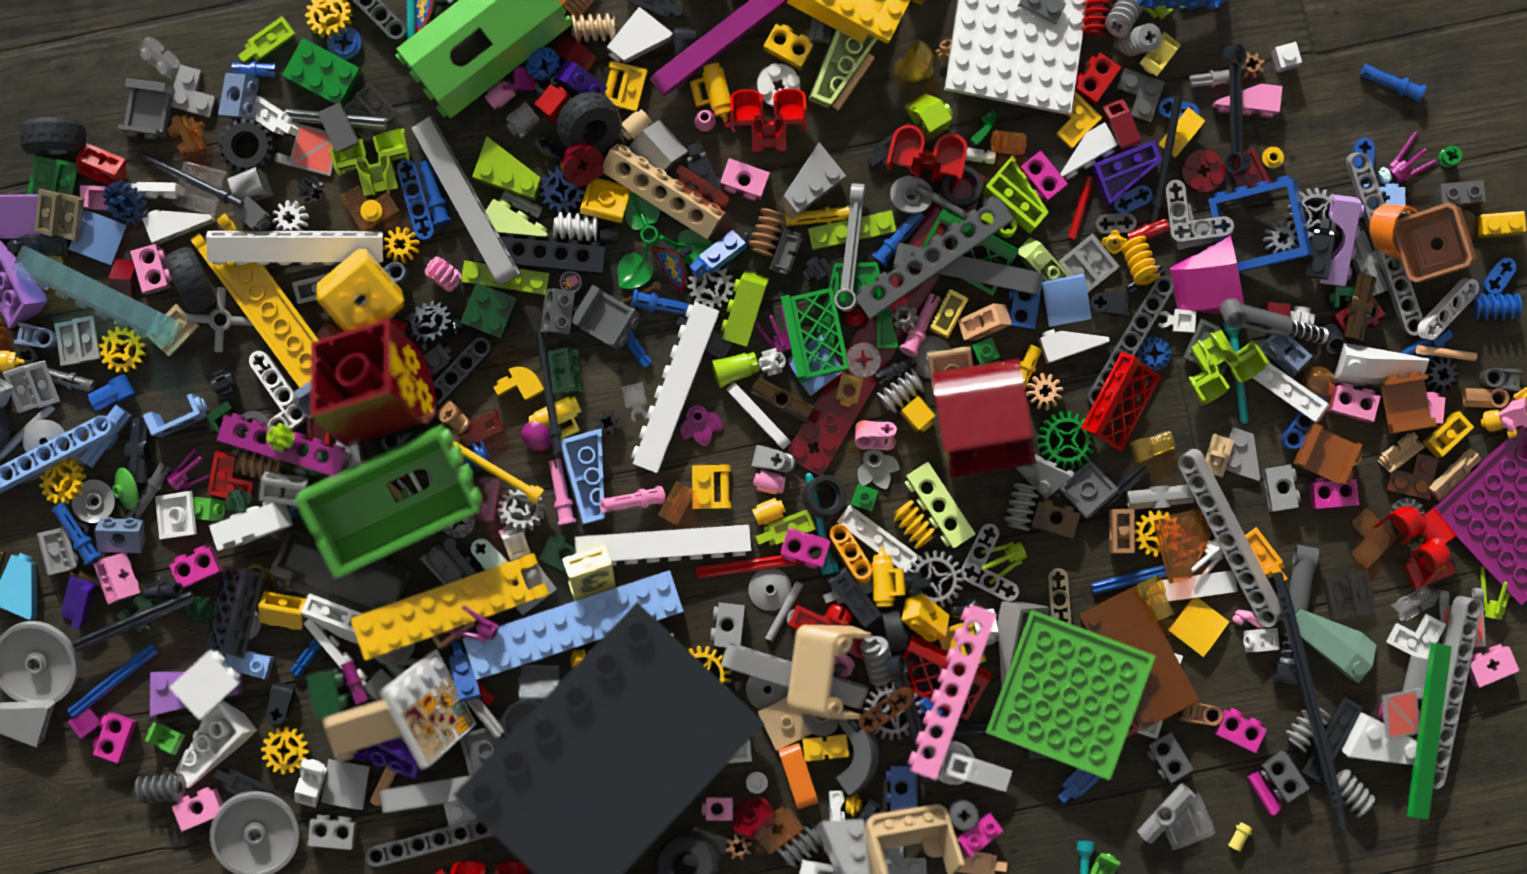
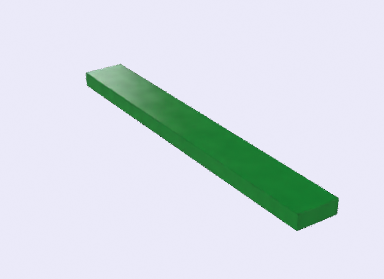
M1430 642L1408 817L1429 820L1452 648L1449 645Z

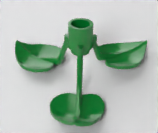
M632 191L625 210V217L632 229L641 230V238L645 242L643 244L644 251L642 258L637 253H629L622 257L618 264L619 286L623 289H635L649 282L653 276L654 267L650 262L645 261L648 246H656L660 240L678 247V252L687 246L690 247L692 254L684 259L685 264L692 265L696 258L713 244L709 238H704L692 229L679 233V243L660 235L655 227L649 226V224H654L658 221L660 209Z

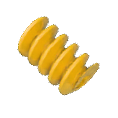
M1145 236L1135 237L1126 242L1122 247L1125 260L1128 262V268L1131 269V275L1134 277V283L1137 285L1150 284L1160 277L1159 273H1155L1158 271V267L1153 265L1155 259L1150 258L1153 254L1148 250L1149 244L1145 243L1147 240Z
M910 500L894 512L896 516L893 520L902 521L899 528L907 527L904 535L912 534L909 541H917L914 548L918 549L935 537L932 536L935 529H926L929 521L921 522L924 515H916L919 508H910L914 503L913 500Z

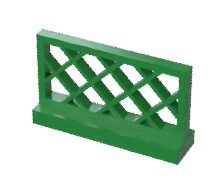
M943 208L922 248H926L930 244L928 241L931 240L933 234L935 236L938 235L936 229L940 222L949 227L955 222L960 224L965 220ZM966 226L963 230V235L967 238L973 237L975 234L973 226ZM994 235L977 245L984 246L988 253V256L978 260L989 259L990 262H993L992 258L1002 256L1008 260L1005 264L1007 266L1011 265L1019 250ZM952 238V242L955 249L957 247L955 239ZM971 249L972 256L976 259L974 250ZM965 280L992 296L998 286H993L990 289L983 285V283Z
M833 288L793 297L789 295L781 297L796 374L800 383L809 382L808 379L850 370ZM829 295L830 302L826 308L816 303L821 296ZM806 300L811 304L806 312L803 313L797 309L796 302ZM814 306L823 311L818 320L808 316ZM826 314L831 315L835 320L830 328L821 323ZM806 318L815 323L809 333L801 328ZM818 326L828 331L822 341L812 336ZM830 334L835 335L839 339L835 348L825 343ZM810 338L819 343L813 353L805 348ZM822 346L832 351L826 361L816 356ZM837 354L843 358L844 365L834 367L829 362ZM814 358L823 363L819 371L810 372L809 365Z

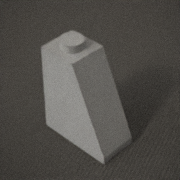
M47 700L0 703V734L37 747L44 741L56 702Z

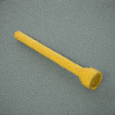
M459 444L464 454L463 457L525 493V497L531 503L536 504L544 491L537 485L535 487L532 485L528 486Z

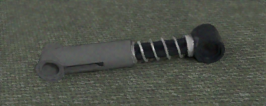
M1233 298L1227 299L1220 306V312L1231 329L1244 327L1280 337H1287L1290 334L1291 337L1298 336L1299 339L1305 338L1306 341L1312 340L1314 343L1317 342L1321 346H1325L1326 350L1332 354L1341 352L1343 344L1347 343L1336 324H1327L1324 327L1318 328L1316 325L1311 326L1308 323L1296 322L1289 316L1242 305L1239 300Z
M1296 544L1293 552V569L1289 587L1295 614L1300 609L1308 611L1314 569L1319 558L1318 548ZM1286 632L1284 634L1286 636L1285 642L1282 643L1284 645V650L1281 651L1283 656L1280 658V662L1275 664L1273 683L1295 687L1298 682V675Z

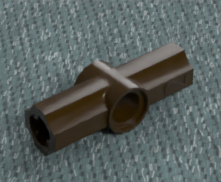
M1357 274L1353 296L1350 297L1347 306L1348 319L1344 338L1353 341H1363L1367 321L1370 319L1373 311L1374 301H1372L1376 277L1367 274Z
M760 377L755 381L750 394L775 406L780 411H784L807 424L813 417L816 409L814 405ZM781 396H788V402L785 405L778 404Z

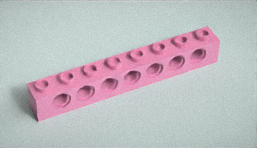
M971 604L969 608L965 607L961 620H964L962 629L957 628L953 639L957 641L955 648H950L946 661L949 662L947 670L942 669L938 680L942 682L939 691H934L931 702L934 703L932 711H927L923 721L927 725L924 732H919L916 744H919L916 753L912 752L908 764L912 765L911 771L937 779L996 613ZM971 623L979 625L980 631L978 634H969L968 626ZM965 643H969L972 646V652L968 656L962 655L960 651L961 646ZM962 664L964 666L965 672L962 676H955L953 674V667L955 665ZM949 685L957 687V694L953 697H948L945 693V689ZM946 705L949 707L950 713L947 717H940L938 709ZM934 726L942 728V735L939 738H933L930 735V730ZM926 747H932L935 750L934 756L930 759L923 757V750Z

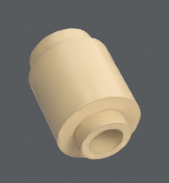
M642 109L639 112L635 111L622 123L620 132L627 140L631 138L635 140L642 130L649 127L652 121Z

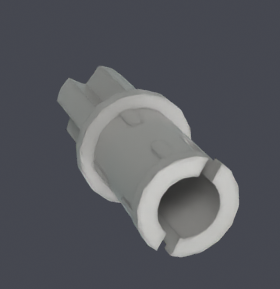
M1210 70L1207 74L1190 76L1191 87L1206 85L1215 87V85L1229 84V70L1219 72Z

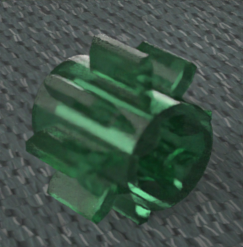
M242 487L226 493L228 499L224 503L227 510L233 509L236 514L250 508L248 502L253 499L249 490L243 492Z
M194 596L195 602L187 605L186 614L191 616L190 621L205 623L206 619L212 617L213 606L208 603L209 598Z

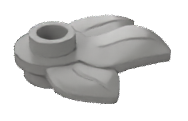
M868 449L863 456L864 463L858 469V480L863 486L873 481L878 487L887 489L891 478L890 472L898 471L900 469L899 464L893 456L884 455L879 449ZM871 455L877 456L878 461L876 463L870 462Z

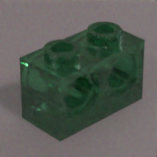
M566 347L548 351L553 394L567 396L582 393L583 387L578 350Z

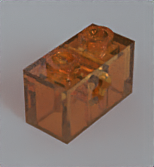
M781 806L773 812L775 814L774 822L769 824L757 838L769 855L804 829L803 824L789 806L786 808ZM773 824H782V833L779 834L777 831L773 833Z

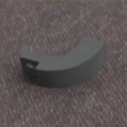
M840 719L838 723L853 744L854 757L849 768L840 774L837 779L848 795H856L871 782L876 773L879 762L878 743L873 731L866 732L864 729H861L858 719Z

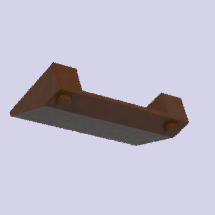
M1137 585L1079 614L1088 631L1156 656L1134 713V718L1142 731L1200 701Z

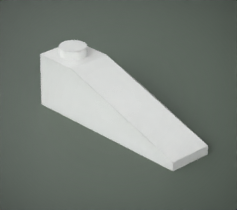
M220 700L201 718L202 722L199 729L194 732L192 736L194 739L189 749L185 750L175 771L177 774H183L187 788L192 787L257 731L243 712L223 700Z

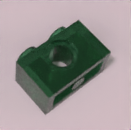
M559 534L556 537L550 536L539 559L567 572L564 561L560 558V553L563 549H569L572 556L576 555L575 547L567 544L569 539Z

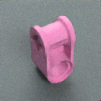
M860 421L855 426V445L860 449L891 450L895 447L896 441L894 436L897 428L891 422Z

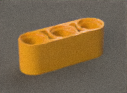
M841 524L835 525L830 531L833 547L855 581L862 585L869 583L872 579V568L848 528ZM838 533L846 535L843 540H836L834 538ZM849 551H855L857 553V555L854 558H848L845 556L846 553ZM859 569H866L868 573L865 576H859L857 571Z

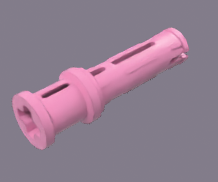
M934 294L928 295L919 315L920 321H916L915 329L910 328L908 330V337L899 348L901 352L908 356L917 357V350L921 342H924L926 339L925 331L941 302V298L936 296L932 303Z
M556 459L557 469L554 460L548 461L556 496L554 508H557L559 518L557 525L576 523L577 521L573 517L571 506L573 501L568 497L562 459Z
M660 485L650 490L639 489L634 494L601 499L599 503L600 509L603 513L635 506L646 508L648 505L656 503L662 505L665 503V492Z

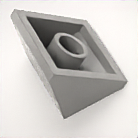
M660 120L642 130L628 147L632 153L644 157L648 160L649 164L665 172L688 152Z

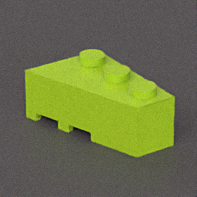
M924 94L904 106L916 127L923 132L925 142L947 131L952 121L951 115H953V112L947 103L943 104L940 99L928 94Z
M1012 155L985 186L982 194L988 199L999 197L1012 217L1015 218L1017 224L1031 234L1049 212L1035 190L1031 188L1026 180L1027 177L1024 172H1021Z
M745 270L741 279H736L733 291L736 292L735 299H730L727 307V312H730L728 320L724 319L720 332H724L722 339L747 347L763 300L766 285L769 281L768 277Z

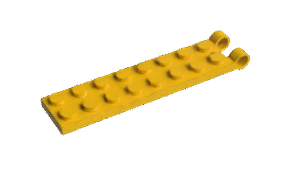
M226 214L217 219V222L224 231H238ZM198 233L191 238V241L207 261V241ZM207 262L299 388L310 382L311 343L319 341V339L265 266L258 265L256 262H248L245 265H236L234 262L214 265L212 262Z
M535 553L351 618L350 620L365 661L478 621L462 609L463 605L482 618H486L549 595L546 584L527 590L521 570L538 564ZM516 580L519 584L518 586H514L512 582Z

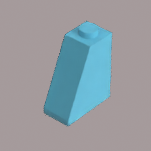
M20 553L19 556L11 555L0 579V607L28 620H36L37 563L32 562V557Z

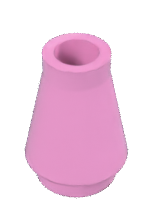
M702 110L697 113L694 122L699 130L709 131L715 126L716 118L712 112ZM706 115L708 120L703 121L702 116Z

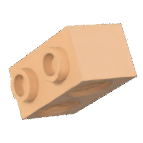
M991 304L958 320L964 340L970 341L980 340L1012 325L1006 305Z

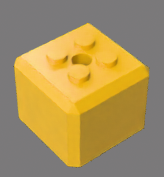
M366 249L356 250L317 283V301L345 332L390 318L403 307L402 289ZM357 295H364L367 298V302L359 306L355 304L354 299Z

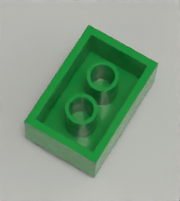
M302 38L282 76L287 81L332 105L340 103L344 108L363 72L359 67Z

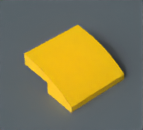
M1196 597L1188 602L1181 611L1182 613L1168 630L1204 657L1229 621L1200 598Z

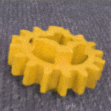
M311 0L313 6L306 7L310 13L305 14V17L308 20V26L314 34L319 33L321 38L327 34L331 39L333 33L340 36L341 29L347 31L345 25L352 23L348 17L353 16L350 10L351 6L347 0ZM339 6L342 8V13L339 12ZM316 17L319 18L320 24L317 23Z
M118 326L115 327V332L108 330L109 336L101 337L105 341L104 344H99V347L103 348L100 356L105 357L102 363H109L108 369L110 370L116 367V372L121 373L122 368L126 373L130 372V367L135 370L138 369L136 363H143L144 361L140 357L147 354L142 351V348L147 345L140 343L143 336H136L137 331L134 329L130 331L127 326H124L123 331ZM119 336H129L130 339L124 341ZM121 345H122V346H125V348H124L125 353H124V354L120 353V351H121L120 346H121ZM123 359L126 363L118 364L114 361Z
M68 458L45 470V476H40L44 483H41L39 487L45 489L42 495L47 496L48 501L58 505L60 503L68 505L70 499L77 500V493L82 495L83 492L80 490V487L86 486L82 482L86 475L81 473L84 468L78 466V462Z
M1157 510L1155 515L1152 511H1148V517L1141 515L1142 522H1135V525L1139 528L1134 530V534H1138V537L1134 540L1135 542L1140 541L1141 544L1138 549L1145 548L1146 555L1152 551L1153 557H1157L1158 552L1162 556H1166L1165 550L1173 552L1172 544H1179L1175 538L1181 536V534L1176 533V529L1180 528V525L1174 526L1173 523L1176 519L1175 517L1168 519V512H1165L1162 516L1160 510ZM1157 519L1163 520L1168 526L1160 525ZM1146 523H1148L1149 528L1147 532L1143 534L1144 526L1146 525ZM1155 528L1156 530H1165V532L1159 535V539L1153 536L1148 537V535L1154 533ZM1171 533L1170 540L1166 544L1165 538L1167 534ZM1145 541H1152L1157 548L1149 546Z
M286 726L284 732H282V729L279 727L276 728L277 734L273 732L268 733L271 739L263 740L267 747L261 748L262 751L266 752L262 759L269 760L266 766L273 765V772L281 769V773L286 774L287 769H289L293 773L295 772V766L299 769L301 768L300 762L303 759L308 760L304 754L310 752V750L305 749L309 742L302 741L305 735H297L298 729L295 728L290 732L289 726ZM282 736L280 743L273 745L274 741ZM292 738L296 740L299 746L294 745ZM285 745L287 749H290V753L286 755L285 752L281 751V748L285 747ZM272 754H275L279 758V763L274 759ZM299 755L295 762L289 764L291 757Z

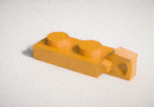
M1255 527L1245 536L1265 575L1268 578L1273 576L1275 579L1274 573L1282 571L1281 569L1285 566L1282 564L1283 561L1258 528ZM1283 573L1284 580L1286 581L1288 578Z

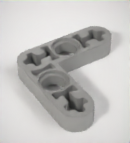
M1172 180L1167 184L1166 195L1172 237L1176 241L1190 242L1226 237L1233 233L1235 228L1234 222L1226 216L1190 221L1185 185L1180 180ZM1174 184L1182 188L1178 195L1179 199L1184 198V202L1176 201L1171 203V199L1176 200L1175 194L1170 192V189L1174 188ZM1177 205H1181L1185 209V213L1181 217L1173 215V208ZM1215 221V226L1222 225V221H1226L1231 227L1227 228V232H1223L1222 229H1215L1217 234H1212L1213 227L1211 222ZM1205 223L1209 226V232L1206 235H1199L1197 233L1199 224ZM1194 224L1193 233L1195 237H1191V233H1185L1184 238H1180L1179 235L1175 234L1176 231H1179V227H1183L1184 230H1190L1189 225Z
M986 524L980 529L961 568L963 571L961 576L965 581L1003 600L1013 601L1019 595L1018 586L1014 582L988 569L982 570V566L986 564L999 538L997 526ZM992 527L994 528L993 533L996 535L995 537H990L987 542L992 544L989 548L983 543H978L980 538L984 541L986 534L983 533L984 530H989ZM978 546L984 547L986 550V556L983 559H978L974 556V549ZM973 566L975 567L974 572L980 574L981 570L985 572L980 579V584L975 582L978 579L977 577H966L965 568ZM988 575L996 579V585L992 588L984 585V578ZM1000 580L1005 582L1002 586L1008 588L1011 585L1014 587L1013 591L1016 592L1014 596L1006 597V592L1001 589L999 593L995 592Z

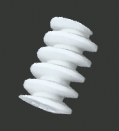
M559 212L557 218H554L553 238H556L558 233H560L561 239H565L568 234L569 239L573 240L577 234L579 241H582L585 235L587 241L590 242L594 236L595 242H597V217L593 216L592 220L589 221L588 215H585L583 220H581L580 215L577 213L575 218L572 219L571 213H568L566 218H563L562 212Z

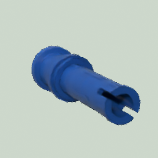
M1366 63L1360 73V77L1396 90L1399 96L1405 95L1415 99L1416 103L1420 102L1426 89L1424 84L1421 86L1413 83L1407 77L1403 79L1398 78Z
M428 160L418 163L429 199L427 206L428 209H431L434 219L433 226L450 223L452 219L448 217L445 206L447 202L441 196L433 166Z
M922 213L911 214L890 239L887 238V240L883 241L884 245L876 254L873 253L871 255L872 258L886 268L888 266L887 263L896 254L898 243H904L926 217Z
M634 289L631 301V308L640 307L648 309L649 312L659 310L684 316L689 305H693L659 298L655 293L651 295L640 293L636 289Z
M60 503L55 506L52 511L74 542L73 548L78 550L84 559V565L87 566L102 556L101 553L95 550L91 544V538L84 535L65 504Z

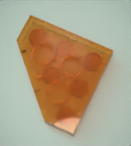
M1200 507L1153 520L1169 584L1192 578L1194 572L1191 569L1199 562L1212 534V530Z

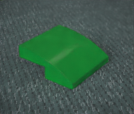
M34 156L27 195L38 194L39 189L72 195L77 174V164Z

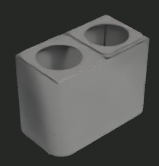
M257 167L227 179L232 195L241 200L246 196H249L254 201L273 196L265 173Z

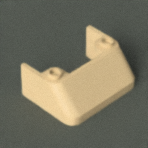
M804 625L800 627L795 639L787 699L789 708L799 713L828 719H859L860 715L844 708L840 699L830 697L835 655L846 654L851 648L852 638H871V633L854 626Z
M385 700L336 714L323 720L334 756L340 763L352 759L353 754L357 752L356 750L395 738L404 739L407 742Z
M935 804L873 815L866 823L865 836L870 874H887L884 865L886 860L885 849L922 843L923 850L928 856L943 858L947 874H955L964 865L948 811L942 805Z

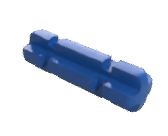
M630 330L627 335V346L635 358L639 359L638 362L642 368H646L652 364V360L648 355L646 356L645 350L637 338H634L635 335Z
M316 638L310 642V646L298 658V663L294 664L290 669V672L295 676L300 677L305 671L304 668L308 667L317 655L316 652L320 651L323 647Z

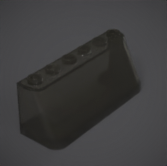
M291 529L288 530L269 572L270 589L277 594L301 597L302 599H307L308 595L312 594L362 614L403 600L412 576V571H409L408 568L401 565L395 566L389 564L384 559L378 558L340 577L334 578L318 547L316 538L307 535L301 530L294 531Z

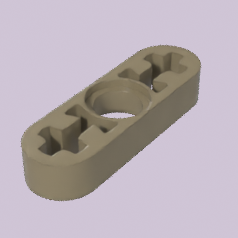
M1055 568L1049 572L1047 577L1050 617L1059 619V612L1054 613V608H1066L1067 612H1062V617L1067 619V623L1071 624L1068 575L1065 570ZM1056 572H1059V575L1064 577L1063 580H1060V587L1065 586V591H1052V587H1057L1056 581H1052V576H1055ZM1057 593L1065 596V603L1062 606H1057L1053 601Z

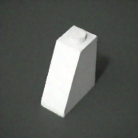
M639 7L607 46L610 52L608 55L614 61H622L626 64L670 42L673 39V33Z

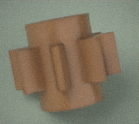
M952 39L942 41L939 45L940 49L936 50L937 59L946 66H948Z
M1247 52L1246 62L1241 66L1242 73L1244 74L1243 78L1251 76L1252 79H1255L1256 72L1262 73L1264 71L1260 68V65L1265 61L1259 60L1258 53L1250 56V53ZM1247 64H1254L1255 67L1252 69L1251 67H1247Z
M734 833L735 839H727L731 847L725 850L733 853L731 859H734L737 855L743 860L744 853L751 854L747 846H750L752 842H746L744 837L740 838ZM740 841L743 842L742 847L745 849H740L736 852L733 844H738Z

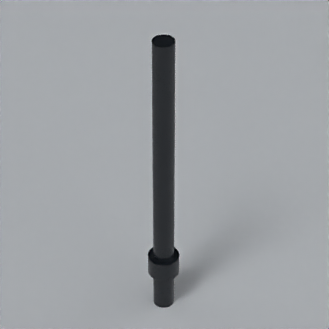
M1175 95L1156 194L1153 195L1151 203L1153 205L1151 222L1159 221L1161 208L1165 204L1166 198L1164 193L1183 100L1182 96Z
M143 153L141 155V161L217 197L218 201L224 204H231L239 209L244 206L243 200L233 196L231 192L225 189L220 190L149 154Z
M538 330L535 334L550 426L548 434L549 438L552 439L554 454L562 453L560 440L562 432L561 427L558 426L544 333Z

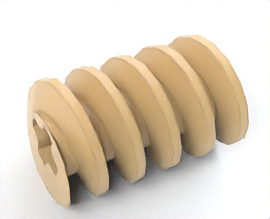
M606 13L604 20H602L600 14H597L596 20H593L592 15L589 14L587 21H585L583 15H580L579 21H576L574 15L571 16L573 21L571 25L572 38L575 36L578 42L581 41L582 36L586 42H589L590 36L593 37L595 42L598 41L599 35L603 41H606L608 35L611 40L616 36L615 16L613 19H610L609 14Z

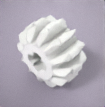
M287 200L285 208L278 204L280 212L273 211V214L278 217L272 220L273 224H278L275 228L276 231H303L300 227H308L309 225L303 221L309 218L308 214H303L306 208L304 206L299 207L297 201L291 206L290 201ZM290 214L295 217V220L292 219V223L286 220Z

